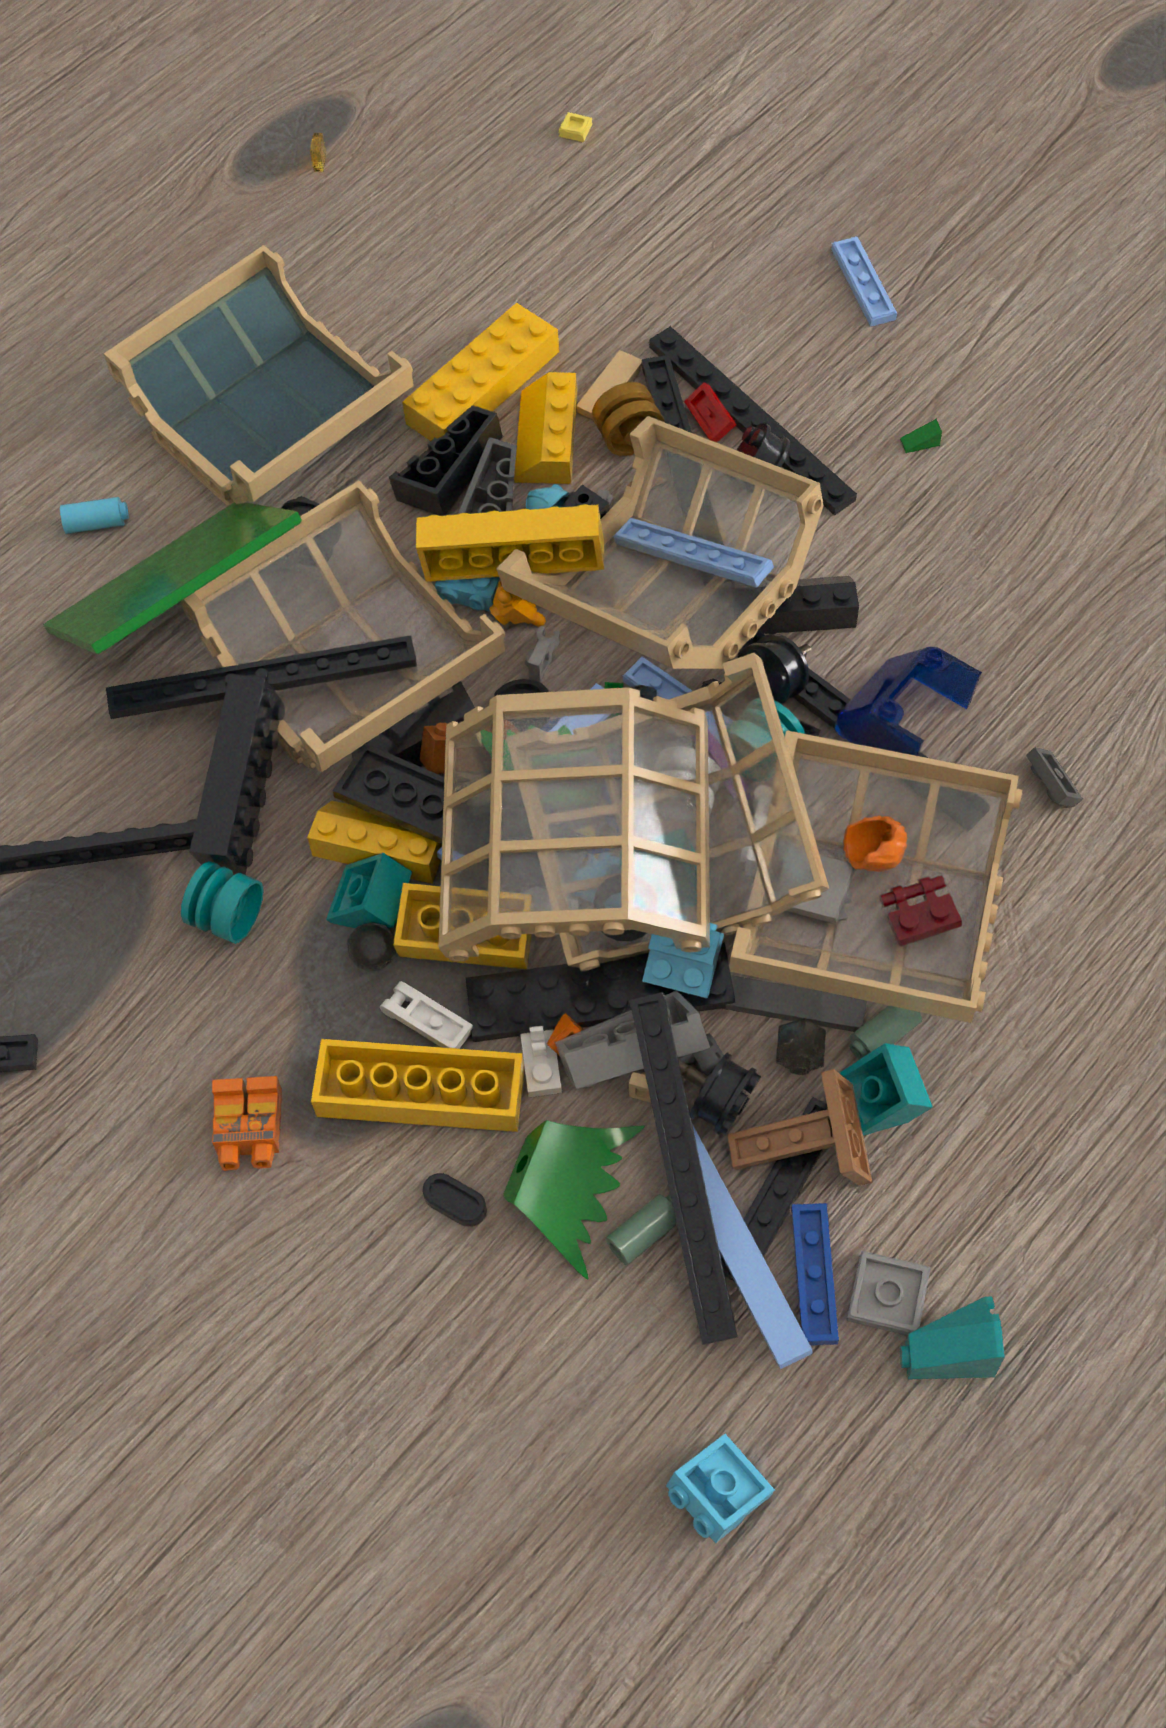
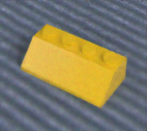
M548 372L521 391L514 483L571 484L577 405L576 373Z
M333 800L317 811L307 836L311 853L314 857L351 864L384 853L412 871L410 879L433 884L441 861L437 857V852L442 847V844L353 805Z

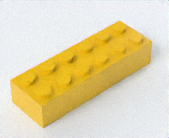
M516 302L402 401L406 425L431 441L447 433V427L472 405L493 412L559 353L558 329Z
M583 504L574 507H549L546 509H519L517 511H489L487 513H459L457 515L417 517L416 550L426 582L499 577L496 568L515 549L526 554L530 569L535 573L550 574L604 570V538L598 505Z
M321 1039L311 1103L316 1117L518 1132L525 1071L523 1054Z

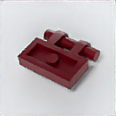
M942 875L931 879L929 876L918 879V883L904 888L899 885L891 888V892L879 896L883 908L894 904L897 908V911L888 913V922L899 947L962 926V919L950 893L939 897L936 896L935 891L946 888ZM923 895L924 902L912 906L908 905L907 900Z

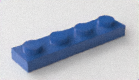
M827 1203L792 1204L791 1214L800 1327L810 1345H836L839 1342Z

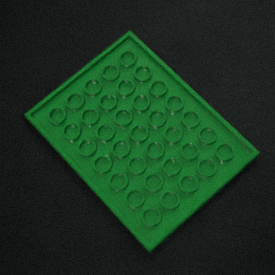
M234 502L50 619L43 626L51 635L95 654H100L299 525L302 519L297 511L246 502L242 504Z

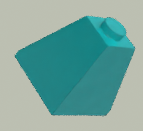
M985 1296L909 1333L905 1346H900L901 1368H907L908 1379L994 1378L1005 1358L999 1314L990 1313V1309H994L995 1304L992 1296Z

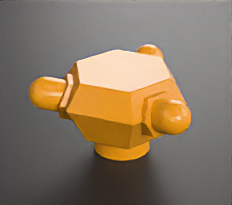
M499 579L493 597V605L489 608L494 618L502 625H507L511 621L513 624L526 622L537 627L543 626L546 618L537 611L536 605L505 591Z

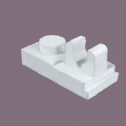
M543 1026L529 1027L530 1033L520 1034L528 1097L562 1093L557 1053L547 1045L553 1030L543 1031Z

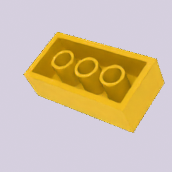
M403 883L393 944L399 957L527 969L532 934H521V937L517 939H505L501 935L492 937L476 944L479 956L469 957L467 961H452L446 958L439 949L441 887ZM455 888L454 930L488 915V891ZM500 892L499 913L535 911L532 895Z

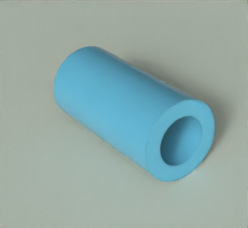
M119 497L60 505L61 521L65 534L124 526V520L129 519L126 502H121Z

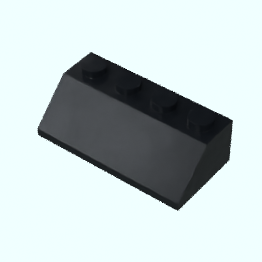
M850 576L799 579L793 594L786 598L776 609L774 615L768 618L758 630L763 634L856 628L859 612L856 583ZM761 582L757 588L743 583L731 584L735 620L770 582Z

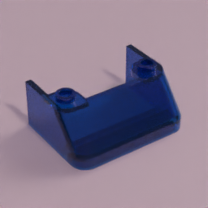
M926 647L889 658L841 710L835 723V729L841 737L853 744L919 756L924 740L899 725L903 719L904 710L895 700L915 679L967 709L982 672L938 647Z

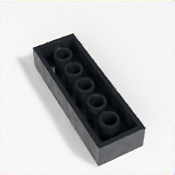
M229 675L189 851L201 865L211 861L221 867L229 868L233 871V875L238 873L246 875L247 867H250L253 861L252 844L254 837H257L260 829L258 819L260 807L263 808L266 802V779L270 778L272 774V752L278 746L279 735L277 729L279 720L282 721L285 714L284 703L266 677Z

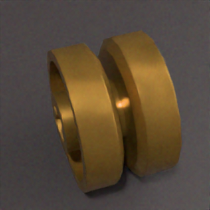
M625 382L610 388L598 398L592 409V419L601 432L607 448L611 453L618 456H631L635 454L629 434L647 416L665 422L649 390L645 385L638 382Z

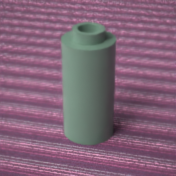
M888 1005L850 1035L851 1044H849L852 1053L860 1060L884 1043L895 1044L922 1022L921 1013Z
M658 1194L605 1238L612 1252L623 1264L629 1265L677 1225L671 1196L668 1195L665 1198L663 1195Z

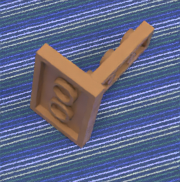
M835 1069L821 1072L827 1110L727 1134L733 1168L739 1170L835 1146L840 1173L859 1186L872 1183L853 1084Z

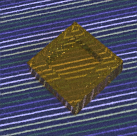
M314 133L312 135L310 154L315 172H324L326 149L323 133Z

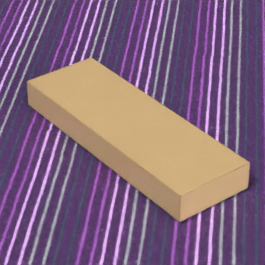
M619 350L576 405V412L592 419V409L598 398L616 385L632 382L642 370L641 359Z

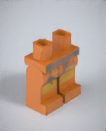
M278 1077L247 1078V1086L243 1078L212 1080V1093L214 1095L212 1144L218 1155L221 1169L229 1171L240 1168V1155H251V1163L254 1168H271L274 1153H279L282 1088Z

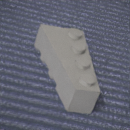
M678 991L665 995L678 1058L710 1048L699 1012ZM632 1010L555 1042L566 1075L576 1089L590 1087L598 1082L644 1068Z

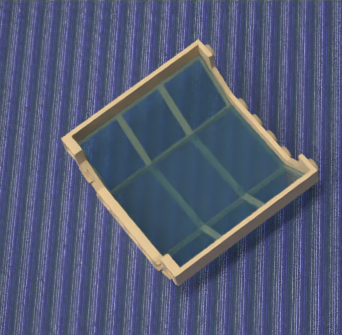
M264 245L104 353L110 374L116 383H122L128 391L130 397L127 399L139 417L144 415L153 429L150 433L156 442L226 505H231L234 502L242 504L247 500L254 502L414 386L412 378L413 369L407 359L400 358L393 351H390L387 354L390 372L380 374L376 367L369 366L364 362L359 353L351 351L346 347L340 337H334L328 332L322 322H316L310 317L286 281L283 259L277 252L273 253Z

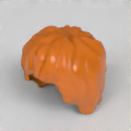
M865 817L861 821L847 826L844 834L843 850L854 869L884 872L895 868L902 860L904 851L907 848V833L904 826L892 817Z

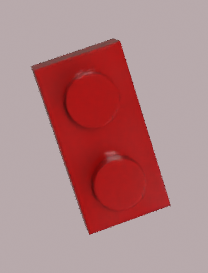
M705 382L684 401L711 441L718 443L736 426V423L715 392Z

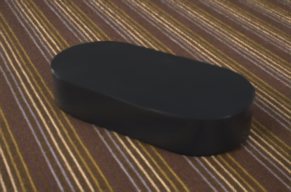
M444 1173L433 1174L424 1182L423 1196L425 1202L441 1214L466 1227L476 1226L485 1218L487 1212L485 1199L474 1189Z

